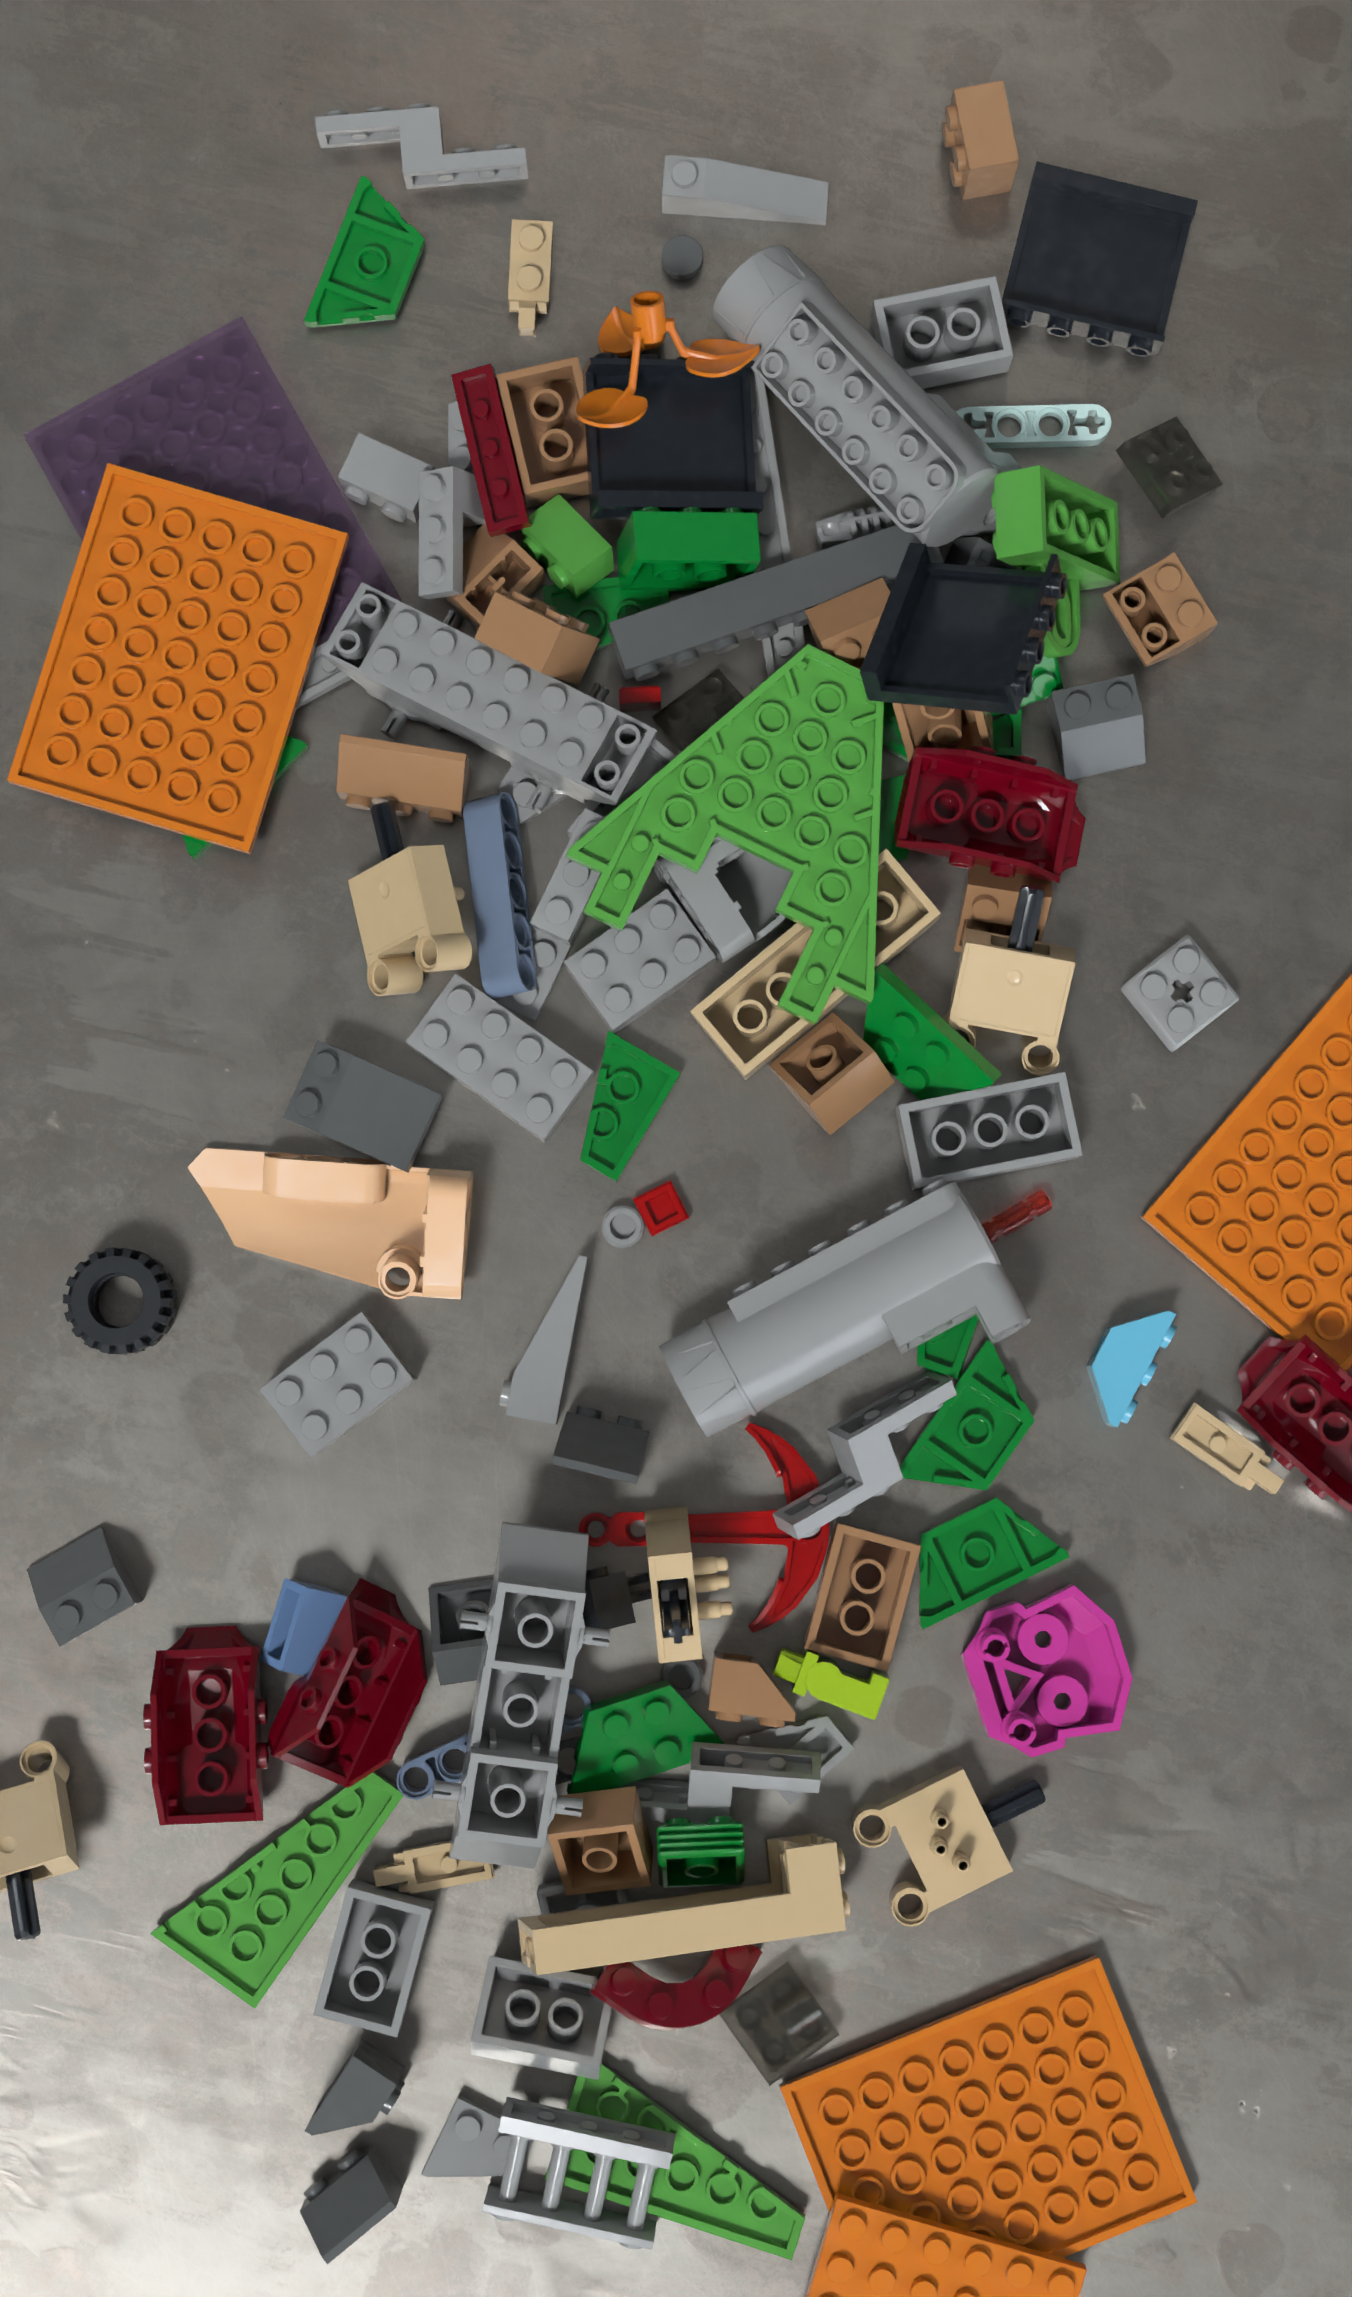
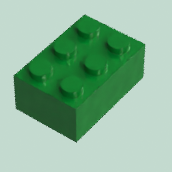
M643 507L637 511H632L616 542L620 590L703 591L753 574L761 561L757 513H744L740 508H726L719 512H703L702 509L697 507H687L680 509L678 512H661V509L658 507Z

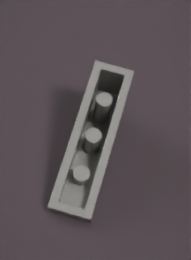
M665 155L662 213L826 225L829 182L711 158Z
M578 1256L516 1367L512 1381L504 1380L500 1405L507 1406L506 1416L557 1425L588 1257Z

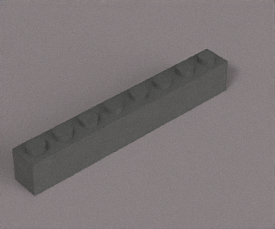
M895 525L609 622V636L624 678L626 680L635 677L636 681L646 680L659 674V668L673 663H675L676 667L690 665L700 659L699 654L714 650L716 654L728 652L739 646L738 641L754 636L755 640L769 638L779 632L778 627L794 623L795 627L807 625L809 623L805 610L879 578H883L891 592L909 543L921 542L913 533L905 532ZM927 547L931 563L944 562L939 547Z

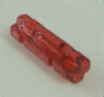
M1039 1190L1027 1197L1026 1202L1020 1201L994 1216L992 1222L986 1221L981 1224L991 1244L999 1241V1236L1005 1237L1033 1221L1035 1215L1040 1217L1050 1211L1052 1204L1047 1194L1043 1190Z

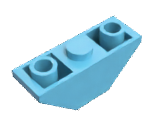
M1169 1310L1105 1329L1086 1367L1103 1421L1108 1426L1117 1428L1120 1422L1127 1424L1138 1404V1401L1134 1400L1133 1397L1140 1384L1147 1386L1157 1368V1363L1152 1361L1160 1346L1165 1349L1175 1334L1177 1326L1172 1324L1176 1316L1175 1313Z

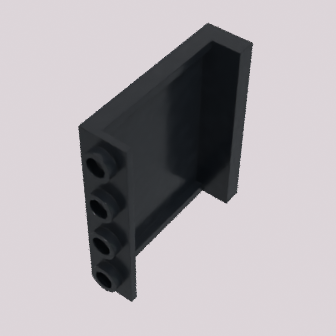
M1037 161L1002 297L1006 322L1021 328H1026L1030 325L1046 328L1049 334L1057 337H1069L1070 334L1086 338L1088 343L1099 347H1108L1111 344L1125 347L1130 354L1140 357H1148L1151 354L1158 355L1164 343L1165 327L1189 228L1195 215L1198 200Z
M601 353L594 356V358H590L582 372L584 395L602 388H616L625 391L629 384L631 358H619V355L615 353ZM657 354L640 355L634 395L644 397L648 401V408L644 416L628 426L619 428H600L585 424L590 519L628 520L632 511H637L643 507H658L661 509V512H678L680 509L687 507H697L702 509L703 512H719L726 508H740L744 513H757L758 516L763 510L764 505L763 492H756L749 378L753 371L751 367L755 362L750 361L740 370L727 376L710 378L698 376L687 371L685 362L688 358L679 356L676 359H660V356Z
M909 543L860 669L868 700L1017 715L1023 697L1028 698L1031 693L1032 672L1035 664H1040L1043 659L1047 631L1051 632L1054 628L1056 619L1055 607L1058 599H1063L1066 594L1067 575L1066 573H1061L1058 554H1051L1046 570L1043 572L931 563L926 544Z

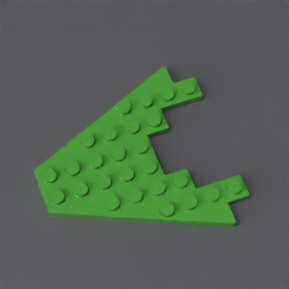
M807 644L568 849L565 857L601 874L583 913L622 932L658 855L697 874L716 836L792 873L774 912L811 929L812 932L776 1007L815 1025L833 988L866 1004H870L874 997L884 702L868 700L860 669Z

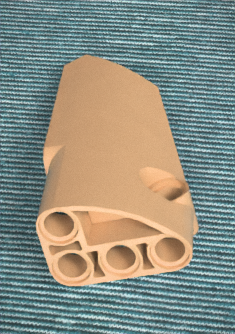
M206 1147L187 1167L202 1188L232 1242L237 1247L381 1289L386 1296L393 1299L419 1296L462 1300L469 1243L473 1171L411 1167L409 1173L391 1165H386V1163L377 1159ZM394 1267L403 1268L410 1275V1282L406 1285H397L390 1280L388 1271Z

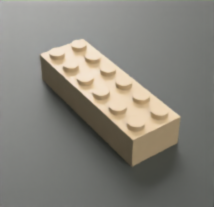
M887 848L879 854L875 968L881 963L886 965L938 922L941 912ZM798 923L793 925L690 1011L695 1021L745 1081L813 1025L776 1007L812 932L811 929ZM833 988L819 1019L845 999L848 994Z

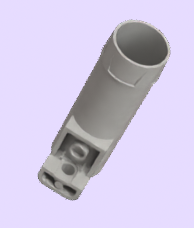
M783 245L771 246L759 251L741 264L728 278L716 297L713 306L715 322L732 341L760 345L758 355L751 360L755 362L751 369L896 525L905 532L913 533L927 547L945 545L961 535L986 536L996 530L995 511L991 502L994 478L998 473L1022 469L1017 461L1009 453L993 452L940 395L926 393L827 288L825 282L793 254L789 248Z
M945 1179L938 1180L922 1190L924 1196L909 1204L906 1199L901 1200L884 1210L885 1218L873 1224L867 1219L849 1228L846 1231L848 1237L833 1245L831 1240H827L808 1251L810 1258L795 1265L793 1260L777 1266L770 1271L773 1278L759 1285L753 1280L738 1287L732 1292L735 1298L727 1302L730 1308L707 1319H702V1323L659 1345L662 1356L678 1388L707 1438L750 1415L756 1416L758 1412L892 1339L902 1355L976 1315L993 1345L1030 1323L1031 1318L1004 1271L981 1223L956 1182L947 1184Z

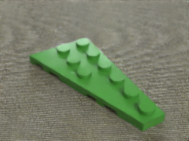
M376 1771L350 1788L344 1787L154 1929L150 1934L255 2009L404 1795L401 1794L395 1784Z
M604 2063L601 2064L598 2080L577 2076L566 2110L676 2134L670 2168L655 2169L646 2213L789 2260L793 2259L805 2221V2214ZM578 2149L570 2150L563 2185L588 2193L596 2156L592 2152ZM619 2158L612 2161L605 2195L606 2200L630 2207L638 2169L636 2162ZM548 2166V2169H547V2172H546V2175H545V2179H546V2180H547V2175H548L549 2166Z

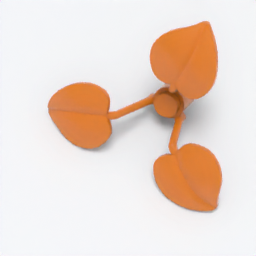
M657 291L636 293L630 299L632 315L614 306L602 324L598 335V348L602 353H615L619 357L632 354L628 387L625 391L616 388H602L584 395L576 406L578 421L600 428H619L628 426L644 416L648 408V401L644 397L634 395L637 385L640 352L656 348L662 344L666 338V331L669 332L680 356L688 358L685 362L687 371L702 377L715 378L735 373L758 355L760 345L711 338L697 340L690 345V348H687L675 329L674 318H666L663 294Z

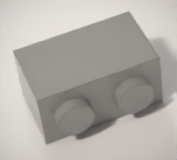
M358 433L337 478L341 488L345 490L343 494L352 501L362 505H366L367 501L381 506L382 513L396 521L404 522L405 518L417 522L419 518V472L434 470L435 468L430 464Z

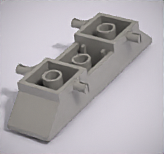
M361 582L320 654L364 687L367 694L385 702L392 712L381 729L384 735L387 737L390 735L391 739L396 740L404 723L409 719L422 721L438 730L442 727L509 761L513 768L529 775L536 782L537 787L526 803V806L533 811L535 808V811L540 814L552 793L568 795L584 804L587 800L618 805L656 737L657 729L603 703L610 690L603 685L601 687L600 683L595 682L589 695L459 631L458 629L465 618L458 612L455 613V611L449 610L444 622H441Z
M502 1522L488 1614L461 1610L459 1629L485 1631L461 1783L434 1780L432 1799L458 1801L449 1852L450 1859L535 1869L541 1848H545L548 1826L553 1820L554 1815L562 1814L581 1817L583 1798L557 1796L555 1781L558 1769L557 1757L569 1683L573 1677L575 1658L581 1650L582 1644L608 1648L611 1636V1629L585 1627L583 1619L586 1597L585 1580L588 1533Z

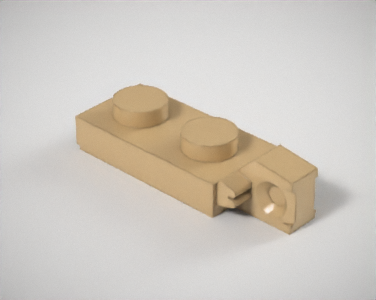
M512 219L508 305L509 312L519 313V336L536 337L537 313L547 314V307H550L553 221Z
M1192 1403L1169 1437L1227 1479L1249 1491L1254 1484H1257L1270 1494H1276L1285 1481L1266 1468L1272 1459L1264 1454V1450L1196 1403Z
M451 1840L403 1849V1851L393 1853L394 1863L375 1866L373 1869L376 1887L398 1883L400 1893L409 1891L410 1894L495 1878L493 1864L450 1859Z

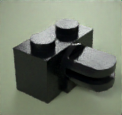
M607 1566L587 1569L585 1580L586 1597L583 1609L585 1627L612 1629L636 1623L632 1603L652 1599L651 1589L629 1592V1587L649 1582V1572L626 1576L625 1571L608 1573Z

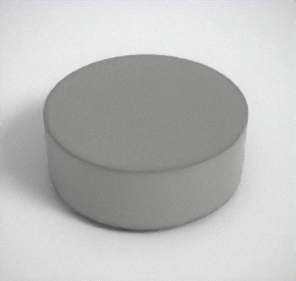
M614 1207L603 1218V1236L614 1247H632L639 1242L643 1235L644 1223L642 1217L631 1207Z

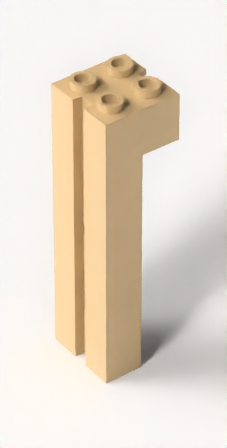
M816 1833L765 1839L770 1883L518 1918L522 1963L530 1967L531 1971L536 1975L846 1931L845 1918L850 1916V1904L847 1893L842 1891L840 1874L845 1873L843 1851L840 1847L837 1848V1842L828 1838L823 1839V1836Z

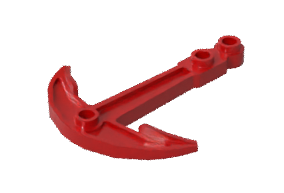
M748 1423L745 1430L764 1450L775 1471L776 1477L782 1476L786 1505L820 1486L814 1472L792 1445L766 1428ZM779 1509L688 1514L691 1543L774 1544L787 1547L784 1577L778 1576L768 1601L757 1617L748 1625L752 1633L767 1628L788 1615L799 1605L818 1579L828 1548L829 1522L821 1526L815 1535L797 1540L777 1527L772 1513ZM644 1511L616 1512L610 1518L603 1513L593 1512L586 1515L580 1522L579 1532L588 1533L589 1546L600 1547L608 1541L617 1547L647 1546L646 1533L643 1536L637 1537L630 1530V1526L634 1521L640 1520L645 1523ZM599 1521L604 1525L602 1536L593 1537L589 1534L588 1526L591 1522Z

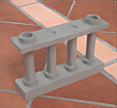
M506 2097L498 2132L508 2134L511 2139L501 2186L488 2185L482 2212L492 2214L495 2218L502 2221H513L516 2219L619 2242L622 2246L629 2249L646 2248L652 2250L657 2221L645 2218L655 2169L670 2168L676 2134ZM532 2139L547 2142L553 2146L543 2196L518 2190L527 2143ZM573 2149L592 2152L596 2156L586 2205L560 2200L570 2150ZM616 2158L636 2162L638 2165L628 2214L603 2209L612 2161Z

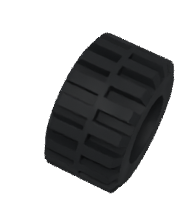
M113 1247L106 1248L103 1252H94L88 1256L89 1260L80 1262L74 1268L77 1270L75 1276H69L66 1285L70 1286L68 1295L63 1294V1303L68 1305V1312L64 1314L67 1322L73 1324L74 1328L71 1330L75 1336L81 1337L85 1341L84 1344L88 1347L108 1354L127 1355L145 1351V1348L156 1345L160 1341L159 1337L162 1334H167L171 1328L169 1322L171 1317H176L177 1308H174V1300L178 1299L177 1290H173L171 1285L174 1281L170 1273L164 1271V1266L158 1260L140 1251ZM118 1276L134 1279L139 1284L143 1293V1307L140 1315L134 1322L123 1327L107 1323L99 1310V1295L102 1288L108 1281Z

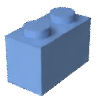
M284 1578L260 1661L283 1672L303 1676L308 1675L348 1596L324 1586Z

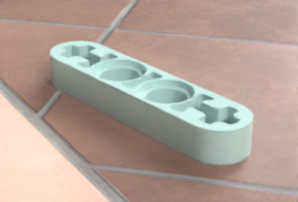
M1097 404L965 407L956 411L963 420H971L973 427H984L986 418H992L990 425L991 437H985L987 429L974 430L990 449L1095 446L1105 440L1112 422L1108 411ZM1046 416L1057 418L1061 422L1062 431L1056 436L1043 434L1039 428V421ZM1069 416H1074L1072 425L1084 424L1088 416L1094 417L1095 423L1102 424V426L1098 427L1096 434H1090L1089 428L1086 426H1075L1073 435H1068L1070 427ZM1012 417L1019 422L1021 427L1020 433L1014 437H1005L998 430V422L1002 418Z

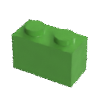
M560 494L529 515L531 527L521 529L523 538L521 547L536 562L539 560L547 568L549 577L558 588L563 589L566 587L575 598H578L615 570L612 546Z

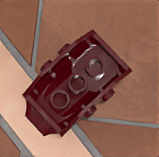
M972 746L971 750L916 747L903 780L895 820V843L897 847L949 858L948 864L959 868L973 869L974 864L990 867L989 873L998 877L1015 878L1016 873L1059 883L1063 871L1077 866L1086 820L1079 811L1075 801L1078 784L1049 768L1036 766L1037 760L1016 755L1012 756L1011 760L997 757L996 751L987 747Z
M1303 1335L1300 1339L1296 1340L1279 1339L1269 1336L1237 1371L1242 1391V1403L1236 1411L1275 1448L1271 1455L1289 1471L1294 1467L1298 1468L1308 1477L1303 1483L1322 1500L1329 1495L1338 1504L1352 1513V1365L1346 1370L1307 1335Z
M359 1578L338 1614L308 1675L294 1681L285 1696L268 1735V1746L272 1756L347 1788H350L392 1760L428 1682L422 1630L409 1625L401 1613L395 1594Z
M237 1626L186 1628L182 1637L168 1650L156 1651L150 1703L144 1704L143 1709L145 1730H151V1747L145 1748L144 1768L146 1774H152V1788L159 1824L178 1825L263 1821L262 1769H268L269 1746L268 1742H261V1725H267L268 1702L266 1698L260 1699L259 1646H251L240 1634Z

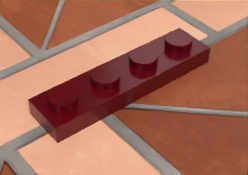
M490 363L451 374L488 534L491 537L531 527L494 367Z

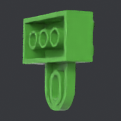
M1041 465L998 473L994 478V490L991 494V502L996 520L993 547L997 554V559L1022 570L1045 572L1051 554H1058L1061 573H1066L1067 590L1065 597L1058 599L1055 607V625L1051 632L1047 631L1043 655L1047 658L1069 656L1075 651L1080 638V591L1121 584L1118 502Z

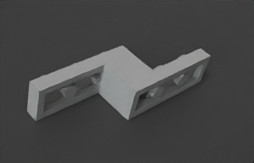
M415 103L409 105L407 109L390 110L387 107L378 106L369 108L363 113L349 114L344 110H333L327 112L325 116L315 117L316 134L321 149L400 142L402 170L406 189L529 179L525 147L517 148L513 144H501L495 146L493 150L476 151L473 148L465 147L455 149L451 154H444L439 106L431 107L426 103Z
M457 401L448 403V467L419 472V597L428 600L463 594V528L486 524Z
M584 808L530 921L533 927L531 933L536 968V986L532 991L502 997L497 1002L501 1006L534 1022L537 1021L564 965L563 961L566 960L587 915L583 911L601 874L565 857L568 849L605 818L587 808Z
M929 1370L826 1429L842 1473L772 1513L777 1527L797 1540L813 1536L820 1530L821 1526L837 1517H843L852 1513L855 1510V1506L871 1497L886 1493L891 1485L903 1479L888 1434L904 1430L912 1420L924 1413H931L940 1409L943 1406V1402L957 1395L952 1380Z
M692 1742L689 1782L644 1778L617 1788L636 1786L645 1820L666 1822L672 1818H686L691 1823H708L709 1819L716 1816L730 1817L732 1787L781 1790L795 1793H819L821 1752Z

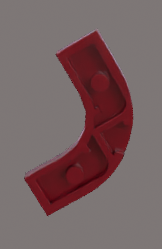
M752 1944L711 1950L700 1970L693 1978L683 1983L663 1982L648 1975L631 1962L605 1965L589 1992L623 2016L642 2026L664 2031L691 2028L713 2019L731 2005L744 1987L762 1951Z

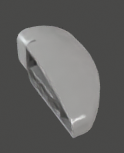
M716 836L697 874L663 857L658 858L653 866L654 872L664 889L669 890L707 945L722 963L760 940L786 918L774 912L792 873Z

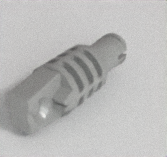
M870 506L866 510L861 508L856 509V512L846 511L817 521L816 536L820 549L824 550L895 526L896 523L880 506Z

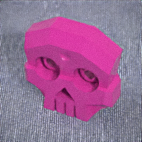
M1069 1584L1025 1606L1014 1600L985 1610L975 1637L961 1654L983 1728L989 1737L1012 1745L1032 1758L1064 1748L1066 1738L1120 1730L1133 1678L1115 1621L1073 1584ZM1040 1631H1047L1050 1636L1049 1643L1042 1647L1038 1646L1035 1643L1036 1634ZM1004 1669L1025 1676L1013 1694L1011 1693ZM1059 1693H1066L1069 1697V1703L1064 1708H1057L1054 1704V1699Z

